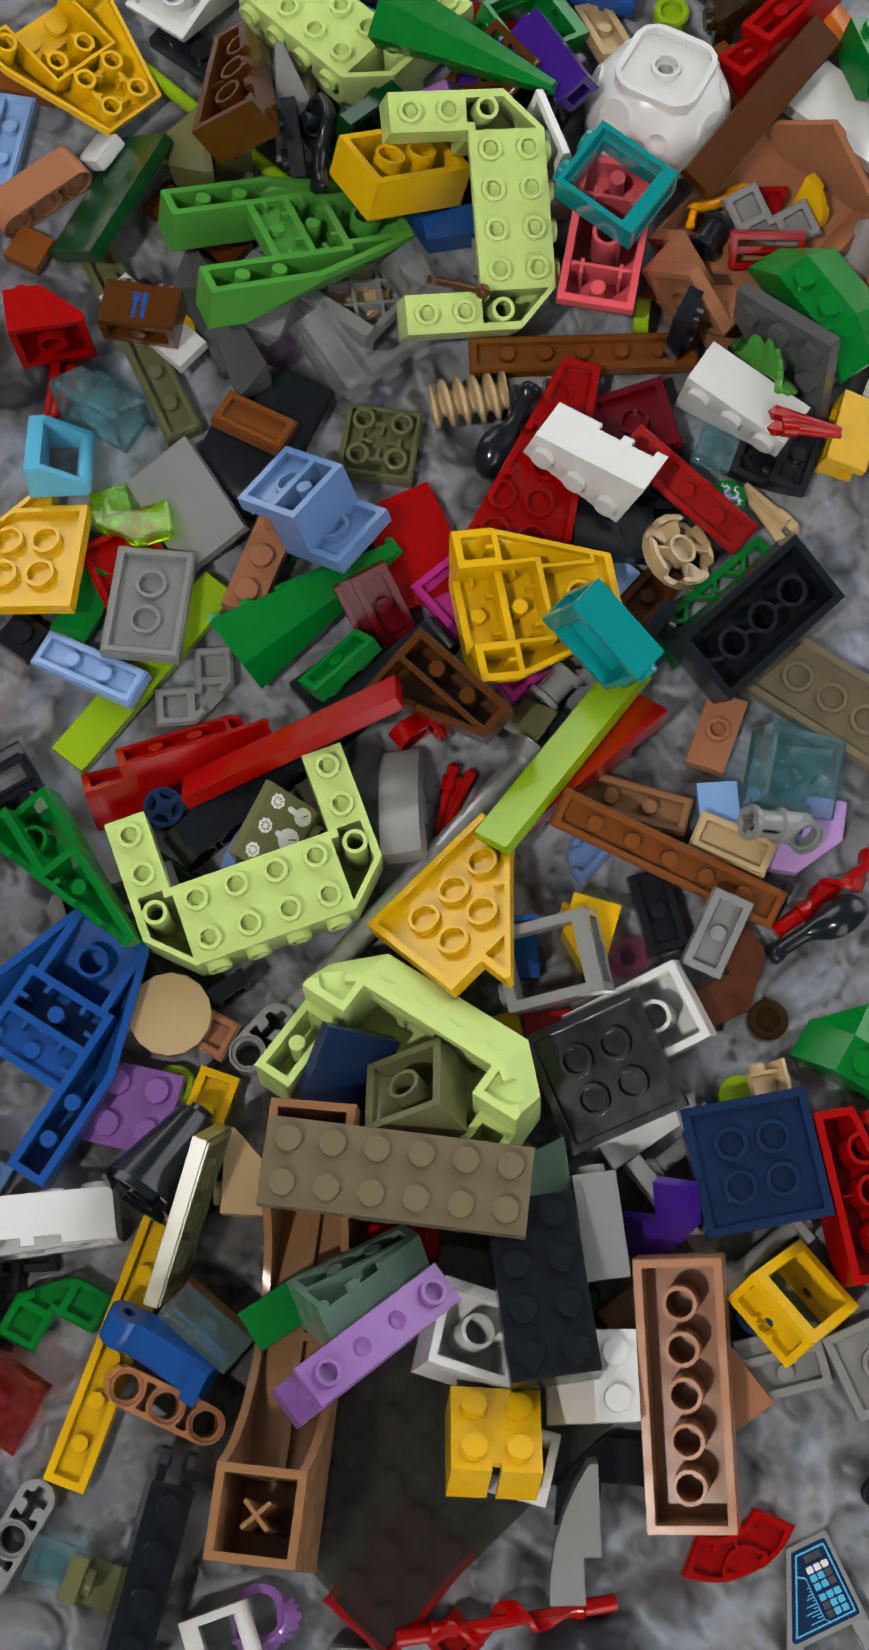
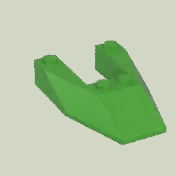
M263 176L160 190L158 228L170 252L257 240L265 257L199 266L195 303L208 329L245 324L332 285L413 242L415 234L404 215L367 221L335 181H329L328 189L319 195H315L310 191L311 179Z

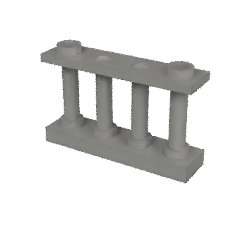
M683 1136L654 1160L650 1157L644 1160L639 1154L623 1167V1170L654 1209L652 1182L659 1176L665 1177L664 1173L687 1155ZM807 1220L781 1225L735 1263L730 1260L726 1264L728 1296L747 1279L746 1276L793 1237L797 1241L801 1239L805 1245L810 1244L816 1239L809 1231L813 1228L811 1221ZM702 1226L700 1229L697 1227L681 1243L689 1253L717 1252L716 1249L720 1246L718 1242L724 1237L705 1240Z

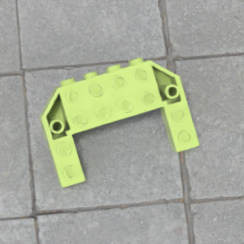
M239 0L240 16L250 29L273 49L275 42H283L293 65L343 107L349 104L355 105L364 98L373 87L380 88L391 79L402 89V92L420 91L424 89L423 79L440 64L376 48L367 36L374 12L359 0ZM437 0L474 25L473 3L470 0Z
M504 88L387 92L379 104L382 145L451 142L452 156H468L479 284L484 283L490 288V294L486 299H479L476 297V294L471 292L403 296L396 302L399 342L467 338L468 342V338L508 337L524 327L556 288V282L560 279V263L558 258H554L553 243L557 240V223L555 219H551L550 203H553L554 184L552 179H548L547 164L551 160V144L549 139H545L544 126Z
M340 742L301 756L305 773L327 832L175 886L171 885L151 823L144 811L104 825L142 941L151 949L152 953L202 976L207 974L214 975L227 971L233 965L243 961L264 958L272 954L274 950L282 947L303 944L311 940L313 936L321 933L342 930L350 926L352 922L360 919L384 867L380 848Z
M390 954L329 964L307 978L302 984L305 1001L254 1064L262 1086L281 1098L293 1099L322 1021L393 1036L400 1041L396 1053L442 1037L467 1065V1121L471 1124L467 1128V1133L463 1134L460 1138L521 1146L540 1120L541 1096L528 1039L460 997L455 999L435 982Z

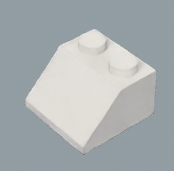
M446 1275L445 1277L462 1300L419 1333L411 1373L452 1386L509 1389L510 1385L496 1292Z
M596 1329L603 1368L600 1379L545 1387L547 1426L641 1422L636 1329Z

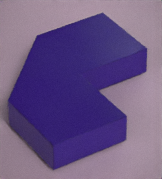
M659 1176L652 1182L655 1215L631 1210L622 1212L628 1256L636 1257L638 1254H670L702 1223L698 1182Z

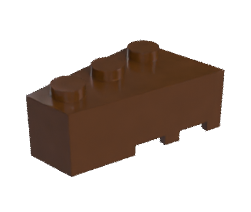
M421 627L418 628L365 687L368 688L395 675L402 685L403 710L486 745L493 740L514 716L512 707Z

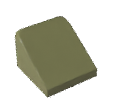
M524 697L514 711V716L502 728V731L515 739L520 734H523L540 745L548 734V729L557 718L558 712Z

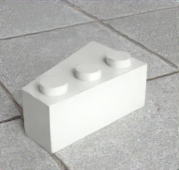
M714 341L687 377L674 406L753 445L757 450L769 453L777 457L789 440V437L770 435L767 426L774 420H771L768 410L775 405H779L806 415L811 408L793 395L776 394L773 381Z
M559 402L531 439L523 453L529 456L536 466L547 470L562 481L569 491L579 494L592 504L599 514L609 517L617 523L644 492L668 456L657 451L653 457L633 447L635 445L634 439L624 435L619 440L601 431L602 423Z
M104 1181L84 1183L80 1189L64 1190L63 1188H49L37 1193L0 1196V1263L124 1243L119 1193L115 1189L111 1190Z

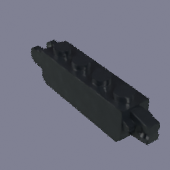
M162 1444L160 1447L152 1478H147L143 1487L99 1650H153L195 1493V1491L191 1490L199 1458L197 1452L188 1451L183 1459L179 1483L174 1485L164 1482L172 1459V1446Z

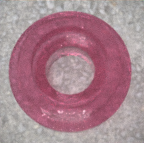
M631 937L616 940L610 946L607 956L611 971L625 979L635 978L642 974L647 967L649 958L643 943ZM624 952H629L634 956L635 962L632 965H624L620 961V955Z

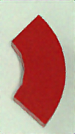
M751 1506L741 1523L738 1535H693L680 1575L692 1580L710 1583L730 1582L750 1575L760 1568H764L781 1552L791 1537L795 1525Z

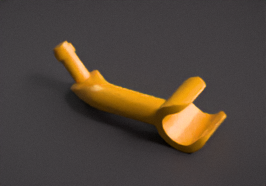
M749 184L732 185L726 189L722 196L689 204L686 207V210L689 211L686 229L693 230L695 228L696 213H706L708 210L723 208L720 203L721 199Z

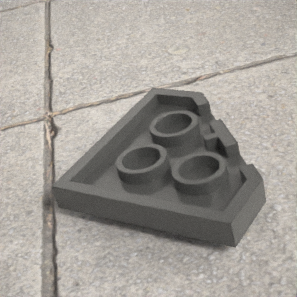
M746 281L736 290L733 319L747 342L753 334L761 336L765 343L768 339L774 341L775 347L781 351L784 363V377L789 379L798 390V393L793 396L811 407L806 415L826 421L841 338Z

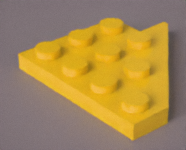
M28 495L0 517V615L75 614L93 516L89 505H58L59 497L30 498V495Z
M480 813L367 923L372 934L455 999L484 970L488 971L509 988L515 984L513 852L509 856L477 839L474 831L485 819L486 815Z

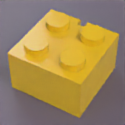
M450 1386L445 1411V1496L486 1498L493 1472L492 1467L500 1468L495 1488V1499L536 1501L543 1477L540 1390L511 1392L510 1389Z

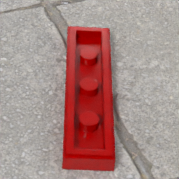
M640 424L630 436V438L635 440L633 447L653 457L657 451L668 456L649 484L734 556L759 525L643 424Z

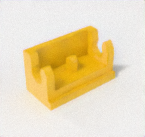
M846 389L831 404L826 421L842 427L841 439L825 438L813 472L823 473L833 478L850 482L853 474L862 476L866 472L869 462V398Z

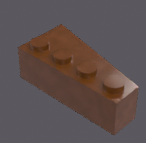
M244 20L214 36L192 128V134L220 165L233 158H242L252 148L280 134L271 54Z

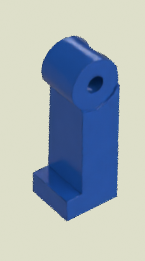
M472 203L421 213V215L416 213L404 215L415 237L413 242L398 249L399 254L403 256H419L472 247L471 239L475 238Z
M124 1300L113 1302L99 1331V1337L106 1346L115 1351L124 1352L181 1391L178 1399L191 1408L211 1390L226 1359L149 1310Z

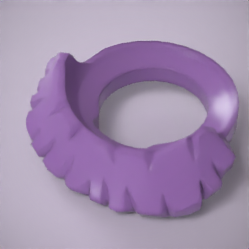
M267 1583L249 1585L238 1594L234 1602L245 1598L249 1599L256 1593H265L274 1600L277 1607V1626L271 1633L265 1636L258 1632V1636L263 1650H276L281 1646V1643L284 1644L287 1641V1638L293 1636V1631L297 1630L302 1616L301 1610L298 1609L300 1606L298 1603H295L294 1597L289 1594L284 1596L273 1585ZM232 1614L231 1621L235 1629L232 1644L237 1645V1649L243 1650L234 1615Z

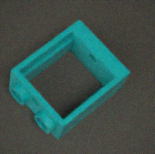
M602 120L594 131L588 129L577 145L578 151L570 161L568 159L563 160L553 176L555 180L554 197L629 250L675 192L679 173ZM602 151L650 184L623 220L575 187Z
M600 578L567 592L542 618L543 622L605 690L617 686L625 688L636 680L639 683L645 681L656 671L658 666L655 662L665 652Z

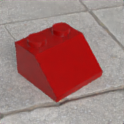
M21 284L13 289L2 290L7 333L23 369L51 365L52 362L58 360L60 363L98 357L83 312L41 284L33 286Z

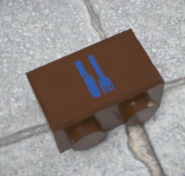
M106 278L97 321L105 339L178 349L187 306L182 289H177L170 284L161 283L156 286L139 283L131 278H121L119 280Z

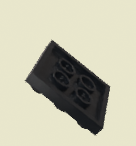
M633 987L524 1037L529 1041L536 1076L562 1136H564L571 1156L580 1154L690 1105L637 987Z

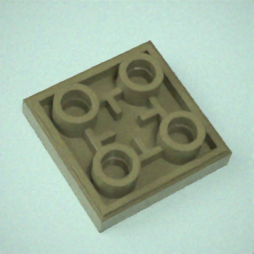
M349 402L337 463L343 464L348 478L351 480L412 488L424 423V413Z

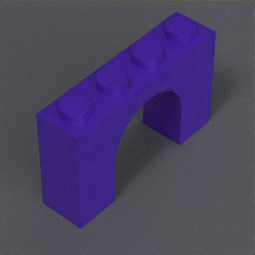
M537 7L517 21L515 28L510 32L535 57L540 58L542 63L538 66V69L558 82L553 97L569 113L573 112L599 86L552 22ZM504 38L497 40L504 45ZM465 74L459 77V85L477 83V77ZM463 156L464 159L469 163L468 156Z

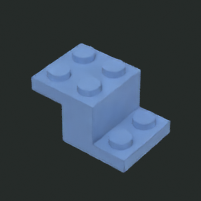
M285 446L237 497L243 510L271 520L287 553L342 574L350 568L392 521L386 508L357 498L343 464L289 446Z

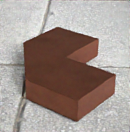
M746 921L725 967L727 975L722 976L720 980L716 979L695 990L714 1028L748 1012L753 1000L766 954L748 921Z

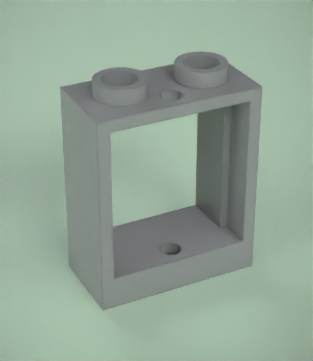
M583 906L514 925V940L573 925L586 983L524 998L514 957L515 984L511 988L503 983L498 985L501 1003L505 1008H508L510 1014L523 1015L615 991L599 919L595 909Z
M604 1164L580 1166L575 1171L576 1175L570 1177L588 1284L622 1280L631 1277L616 1170L605 1171Z

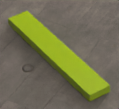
M204 572L193 585L181 663L212 628V625L205 617L215 611L220 615L226 612L221 602L227 587L207 572ZM127 660V663L148 671L152 677L133 710L131 711L97 695L52 746L53 751L82 774L87 773L155 694V689H159L179 665Z
M651 676L641 683L636 680L625 688L617 686L605 690L596 681L474 831L477 839L510 856L650 682Z

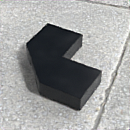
M603 1436L577 1461L564 1470L556 1480L554 1525L558 1524L563 1504L572 1483L587 1457H597L599 1499L601 1496V1483L645 1487L642 1440Z

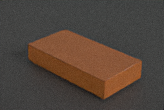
M229 390L211 417L212 427L274 456H277L289 444L298 430L297 421Z

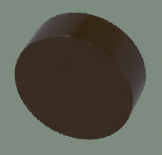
M768 999L756 1002L749 1009L745 1017V1026L750 1036L764 1043L779 1039L787 1030L789 1022L785 1008L778 1002Z

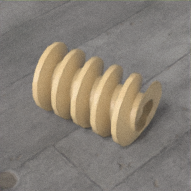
M504 371L498 372L496 383H494L489 373L483 374L481 385L478 384L474 375L468 376L466 387L463 386L459 377L453 378L450 389H448L444 379H438L435 391H433L428 382L431 416L437 429H441L443 417H447L451 426L456 427L459 415L463 416L467 425H471L474 413H478L482 423H486L489 411H493L497 421L502 420L504 409L509 411V394Z

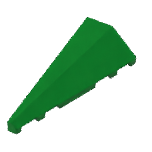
M437 0L378 1L367 35L376 48L444 64L449 71L531 91L543 89L545 94L555 95L558 82Z
M391 537L385 539L384 545L368 552H363L344 574L320 566L274 586L275 591L256 600L248 597L239 601L240 606L221 615L215 611L205 618L262 689L343 611L331 585L348 579L347 577L381 559L389 567L403 551Z
M42 786L14 811L7 807L0 810V851L2 854L28 871V874L71 907L79 910L92 923L113 936L125 948L129 949L143 942L60 793Z

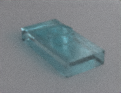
M189 1283L177 1292L157 1315L222 1374L234 1364L253 1342L246 1333Z

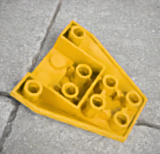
M57 0L54 8L17 33H14L6 24L0 27V71L108 137L161 100L162 94L113 0Z

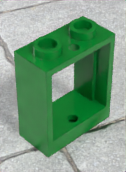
M485 0L481 3L474 19V26L483 32L495 18L507 28L504 23L530 13L537 7L552 22L569 47L580 52L590 33V30L566 0ZM497 32L493 38L495 40H500L504 37L499 32Z

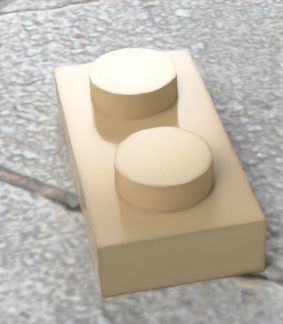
M588 3L576 5L573 10L590 30L586 43L598 64L607 59L623 42L630 39L613 10L605 8L604 11L598 10L599 6Z

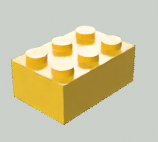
M381 129L339 135L329 174L367 221L460 206L470 177L469 163L463 156H452L451 142L382 145Z

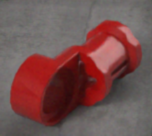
M411 714L401 720L389 732L388 736L402 751L411 748L430 733L441 743L446 739V733L451 730Z

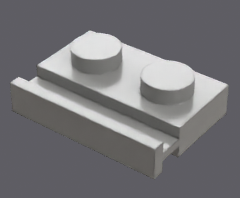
M816 1321L809 1322L814 1329L817 1327ZM759 1336L731 1342V1345L743 1362L756 1376L773 1400L834 1385L822 1341L817 1343L787 1369Z

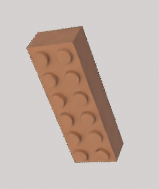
M725 1252L638 1254L632 1259L647 1535H738L742 1521Z

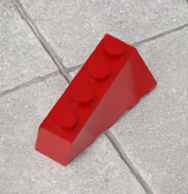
M854 1106L811 1113L835 1210V1215L820 1218L833 1276L843 1288L868 1284L869 1136Z

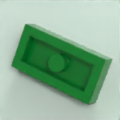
M355 628L297 681L305 692L325 702L328 698L338 694L342 690L343 685L352 676L366 669L382 649L375 638Z

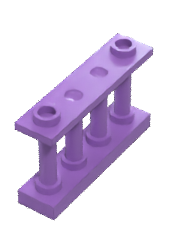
M434 1262L292 1370L294 1374L270 1393L298 1430L418 1337L423 1329L460 1302L462 1298Z

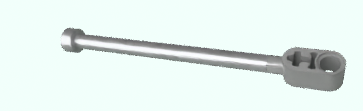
M520 734L506 749L509 756L506 762L427 846L428 859L413 861L282 1003H273L264 1007L234 1039L229 1048V1059L241 1075L246 1077L258 1076L254 1065L244 1066L239 1063V1054L242 1049L247 1046L258 1047L261 1056L267 1047L255 1035L261 1032L262 1036L266 1038L272 1031L269 1022L273 1018L280 1021L285 1017L284 1023L286 1025L305 1001L302 984L306 979L329 964L355 960L376 938L371 933L367 923L480 813L486 816L490 813L542 749L529 737ZM274 1030L267 1037L270 1044L279 1034L280 1030Z

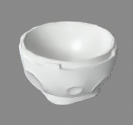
M657 23L643 26L636 31L633 38L623 42L593 72L592 78L599 88L584 101L585 132L588 129L594 131L600 122L604 120L678 172V179L684 178L680 171L731 112V97L728 83L720 68V63L717 60L718 55L715 50L705 41L668 25ZM604 151L601 152V155L609 156Z

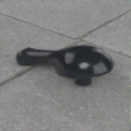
M323 92L312 95L305 111L299 117L304 143L312 152L310 191L315 195L321 194L329 187L327 157L336 124L334 106Z
M529 380L522 383L519 398L508 418L491 427L478 442L474 460L476 471L482 479L494 481L520 435L522 424L532 404L542 394L541 388L534 386Z
M840 894L825 900L816 908L802 927L780 941L766 945L764 948L766 956L769 957L772 964H779L789 953L807 942L833 940L851 933L865 920L868 914L867 902L864 898L855 894Z

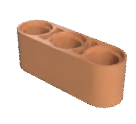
M62 146L54 149L0 185V230L7 238H14L21 225L31 229L89 188L92 182V175L69 147Z
M116 1364L105 1374L103 1380L104 1391L109 1400L117 1407L198 1445H212L224 1434L225 1418L222 1412L211 1402L202 1398L191 1408L178 1399L181 1391L165 1380L131 1364ZM122 1374H131L136 1378L134 1391L125 1397L115 1395L113 1384L116 1378ZM161 1393H172L175 1397V1405L172 1411L166 1415L155 1414L153 1412L155 1398ZM204 1411L212 1412L214 1422L211 1429L206 1433H195L192 1428L195 1416Z

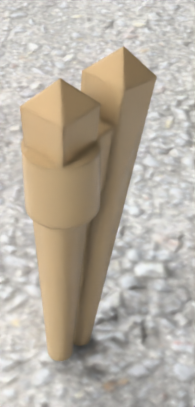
M748 482L742 487L746 494V502L774 542L786 537L782 533L784 529L791 535L799 534V524L783 508L777 507Z

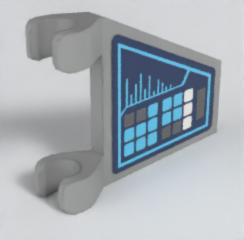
M826 1530L786 1548V1650H804V1647L851 1625L861 1650H869V1619Z

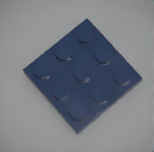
M805 1086L679 1109L677 1111L692 1181L698 1182L701 1219L705 1240L835 1215Z

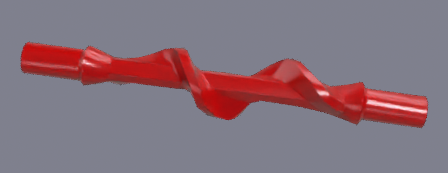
M869 847L859 851L858 865L839 879L822 878L809 889L804 902L795 904L794 909L773 923L771 930L774 935L780 939L802 922H807L821 903L842 890L848 889L856 894L862 892L866 882V873L869 872Z
M615 1593L587 1597L586 1606L545 1607L528 1611L517 1600H503L497 1602L490 1615L485 1618L465 1621L429 1620L428 1624L395 1629L397 1648L431 1643L435 1646L448 1638H459L467 1641L472 1646L484 1643L494 1630L523 1625L527 1626L535 1634L552 1629L559 1622L567 1618L585 1620L589 1616L618 1612V1604Z

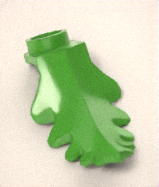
M753 334L748 342L745 337H741L728 346L727 350L773 381L776 394L783 393L786 396L798 393L793 383L784 377V363L781 351L775 347L772 339H768L765 343L761 336Z

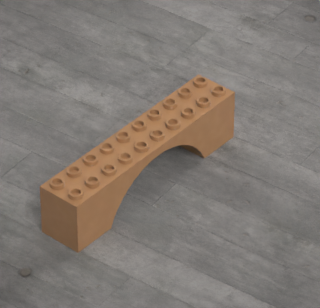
M271 1097L262 1162L270 1115L364 1126L365 1117L357 1104ZM262 1207L264 1257L261 1298L309 1266L313 1265V1267H316L358 1246L361 1220ZM303 1326L262 1353L255 1344L247 1387L238 1419L223 1454L217 1460L202 1560L316 1574L338 1399L297 1430L270 1393L294 1374L292 1371L294 1368L323 1347Z

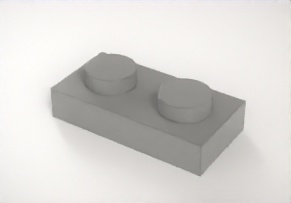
M713 886L680 959L681 963L720 980L754 903Z

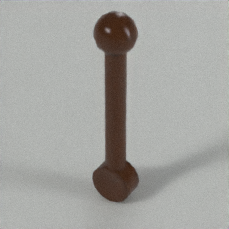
M427 275L426 283L471 292L476 294V297L479 299H486L490 294L489 286L484 283L475 286L439 276Z

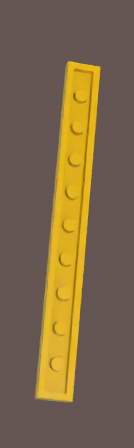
M201 1065L186 1104L190 1106L192 1102H196L202 1105L213 1115L211 1120L213 1124L218 1122L226 1125L242 1080ZM143 1215L104 1320L113 1302L120 1300L132 1302L153 1314L155 1313L156 1309L144 1305L143 1301L167 1224L166 1219L160 1224ZM99 1333L43 1476L45 1481L82 1495L87 1493L119 1408L109 1400L104 1391L103 1380L105 1374L116 1364L127 1363L135 1366L136 1360L124 1352L115 1351L106 1346L100 1339ZM122 1374L116 1378L113 1384L115 1395L123 1397L131 1374Z

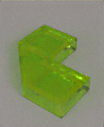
M126 484L89 495L93 523L99 532L109 536L114 534L126 539L127 543L136 547H143L176 537L172 508L168 500L133 510L131 494Z

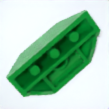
M778 248L748 268L747 272L765 293L841 338L834 375L840 384L869 366V288L836 248Z
M869 1004L809 1020L789 1056L869 1103Z

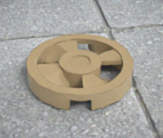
M665 514L652 522L643 534L642 551L645 562L653 575L665 585L676 590H691L708 579L710 575L708 567L714 563L711 543L698 525L690 528L686 523L681 522L685 518L684 516ZM696 553L699 554L700 568L690 563L695 559ZM671 567L675 569L683 568L684 578L678 581L669 577L668 574Z

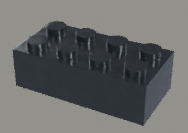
M793 534L776 541L663 643L713 704L731 701L837 605L845 595L799 537Z
M572 1190L530 1196L525 1240L487 1235L511 1392L600 1379L603 1371Z

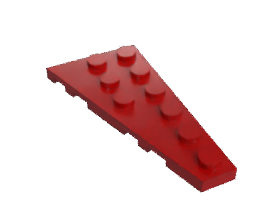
M564 356L466 530L494 528L571 545L579 494L569 491L562 481L547 470L536 466L523 451L559 402L593 418L601 365Z

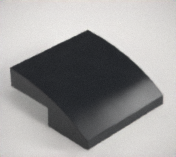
M268 365L273 386L248 399L297 421L298 430L287 446L306 452L335 393L332 389L307 377Z
M210 426L198 452L242 518L253 522L257 514L243 510L237 497L276 456Z
M789 438L777 457L769 453H763L753 445L739 439L725 476L745 484L748 482L753 487L802 498L806 493L825 438Z
M579 495L574 524L573 545L611 553L613 563L647 565L642 551V539L644 532L654 519V496L640 495L616 523L609 517L599 514L592 504Z

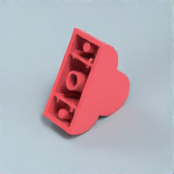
M599 155L577 183V188L621 220L624 219L650 186L649 183L611 156ZM572 210L556 304L632 316L648 226L628 250Z

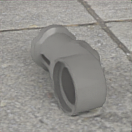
M572 655L564 664L560 661L553 664L552 671L538 686L533 684L529 690L540 703L557 711L559 709L558 703L572 688L578 689L582 683H592L596 679Z
M749 804L748 806H743L738 816V833L742 839L752 841L758 838H767L775 844L789 845L795 853L800 855L814 851L820 846L824 838L823 828L808 813L789 811L782 807L765 810L761 809L757 804ZM811 827L808 835L800 840H795L796 835L802 829Z

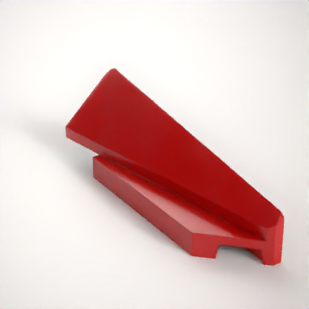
M767 0L741 24V35L745 38L717 57L725 78L739 100L744 97L810 17L817 14L823 21L842 0Z
M639 694L565 787L580 794L583 793L602 776L628 758L634 748L663 727L668 710ZM564 789L526 836L551 818Z
M229 714L114 749L118 766L81 774L84 793L96 828L104 830L105 824L142 812L143 802L147 794L153 789L169 787L176 790L178 794H181L183 775L271 734L272 731L268 719L262 718L259 721L244 724L240 715Z

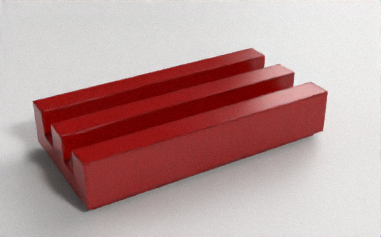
M729 229L730 240L727 269L748 270L750 266L760 261L736 260L737 254H770L778 248H806L807 232L805 230ZM738 239L798 240L797 246L738 245Z

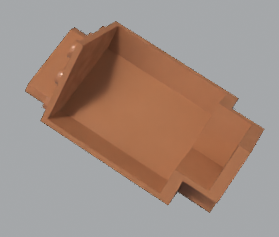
M838 119L775 120L708 199L724 195L726 189L732 185L741 183L751 184L756 181L758 187L788 186L784 210L792 205L806 176L814 172L825 186L823 191L827 206L830 207V213L827 223L820 228L822 233L807 240L806 248H836L843 257L849 251L854 239L852 234L857 222L869 217V174L862 169V163L855 155L846 137V131ZM694 190L647 238L656 255L641 270L649 285L636 299L638 297L652 298V304H655L667 314L664 321L671 326L673 317L689 286L691 285L704 291L699 307L705 309V312L697 328L699 330L696 337L702 341L706 351L713 341L727 350L730 344H733L736 339L743 335L733 319L736 290L746 281L758 289H762L747 272L748 270L727 269L729 237L721 241L713 261H702L689 236L696 234L703 224L702 217L705 213H696L695 228L693 230H687L685 227L689 215L686 207L692 202L704 200ZM723 208L717 209V211L726 215ZM738 239V245H763L751 240ZM737 254L736 260H761L769 254Z

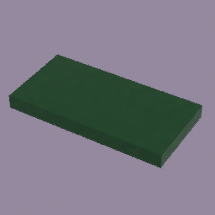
M165 132L122 137V141L125 143L124 148L109 167L99 173L48 252L57 262L101 259L173 146L174 141Z

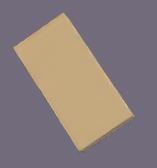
M702 810L688 843L689 846L760 880H763L777 847V844L772 843L767 838H758L752 841L742 839L738 833V824L705 810Z

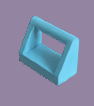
M30 415L23 465L30 498L90 494L93 476L95 433L46 415ZM79 447L77 476L49 467L51 449Z

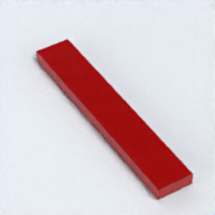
M393 675L183 775L181 800L188 809L196 807L298 759L302 755L315 751L402 710L401 683Z

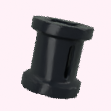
M717 210L706 211L702 217L703 224L696 234L689 236L702 261H713L717 255V247L724 238L729 237V229H734L731 220Z

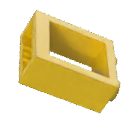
M801 1239L752 1273L727 1297V1300L786 1369L860 1307ZM779 1273L821 1324L814 1329L772 1281V1276ZM805 1288L811 1293L812 1296L806 1293ZM766 1318L773 1322V1326L767 1324Z

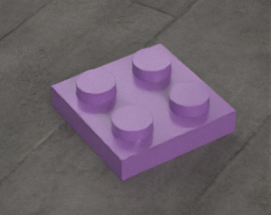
M120 1061L116 1078L85 1132L83 1140L127 1151L181 1104L187 1077Z

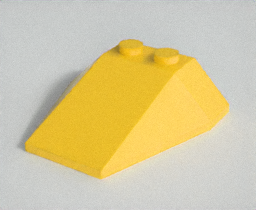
M494 528L451 531L449 535V591L463 660L469 670L485 684L519 681L573 655L543 622L542 618L567 592L598 578L602 580L622 603L611 553Z

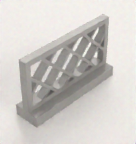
M253 249L244 260L265 257L262 250L258 252ZM378 261L370 264L373 267V271L371 268L368 269L373 273V279L353 280L351 274L347 277V281L336 282L295 301L298 318L363 360L373 351L374 341L397 318L396 302L405 295H418L419 291L417 286ZM378 271L385 275L386 278H379ZM368 286V290H376L377 300L357 302L355 288ZM396 288L404 294L399 299L383 300L381 289ZM349 289L351 302L337 303L329 298V293ZM378 309L381 318L373 326L359 316V312Z

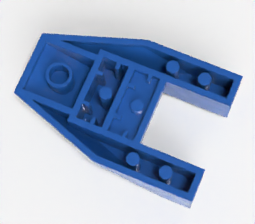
M77 909L67 914L0 967V1056L54 1090V1093L6 1165L44 1189H49L53 1186L73 1156L116 1078L151 951L149 947L142 943L129 949L125 948L118 940L105 930L97 927Z

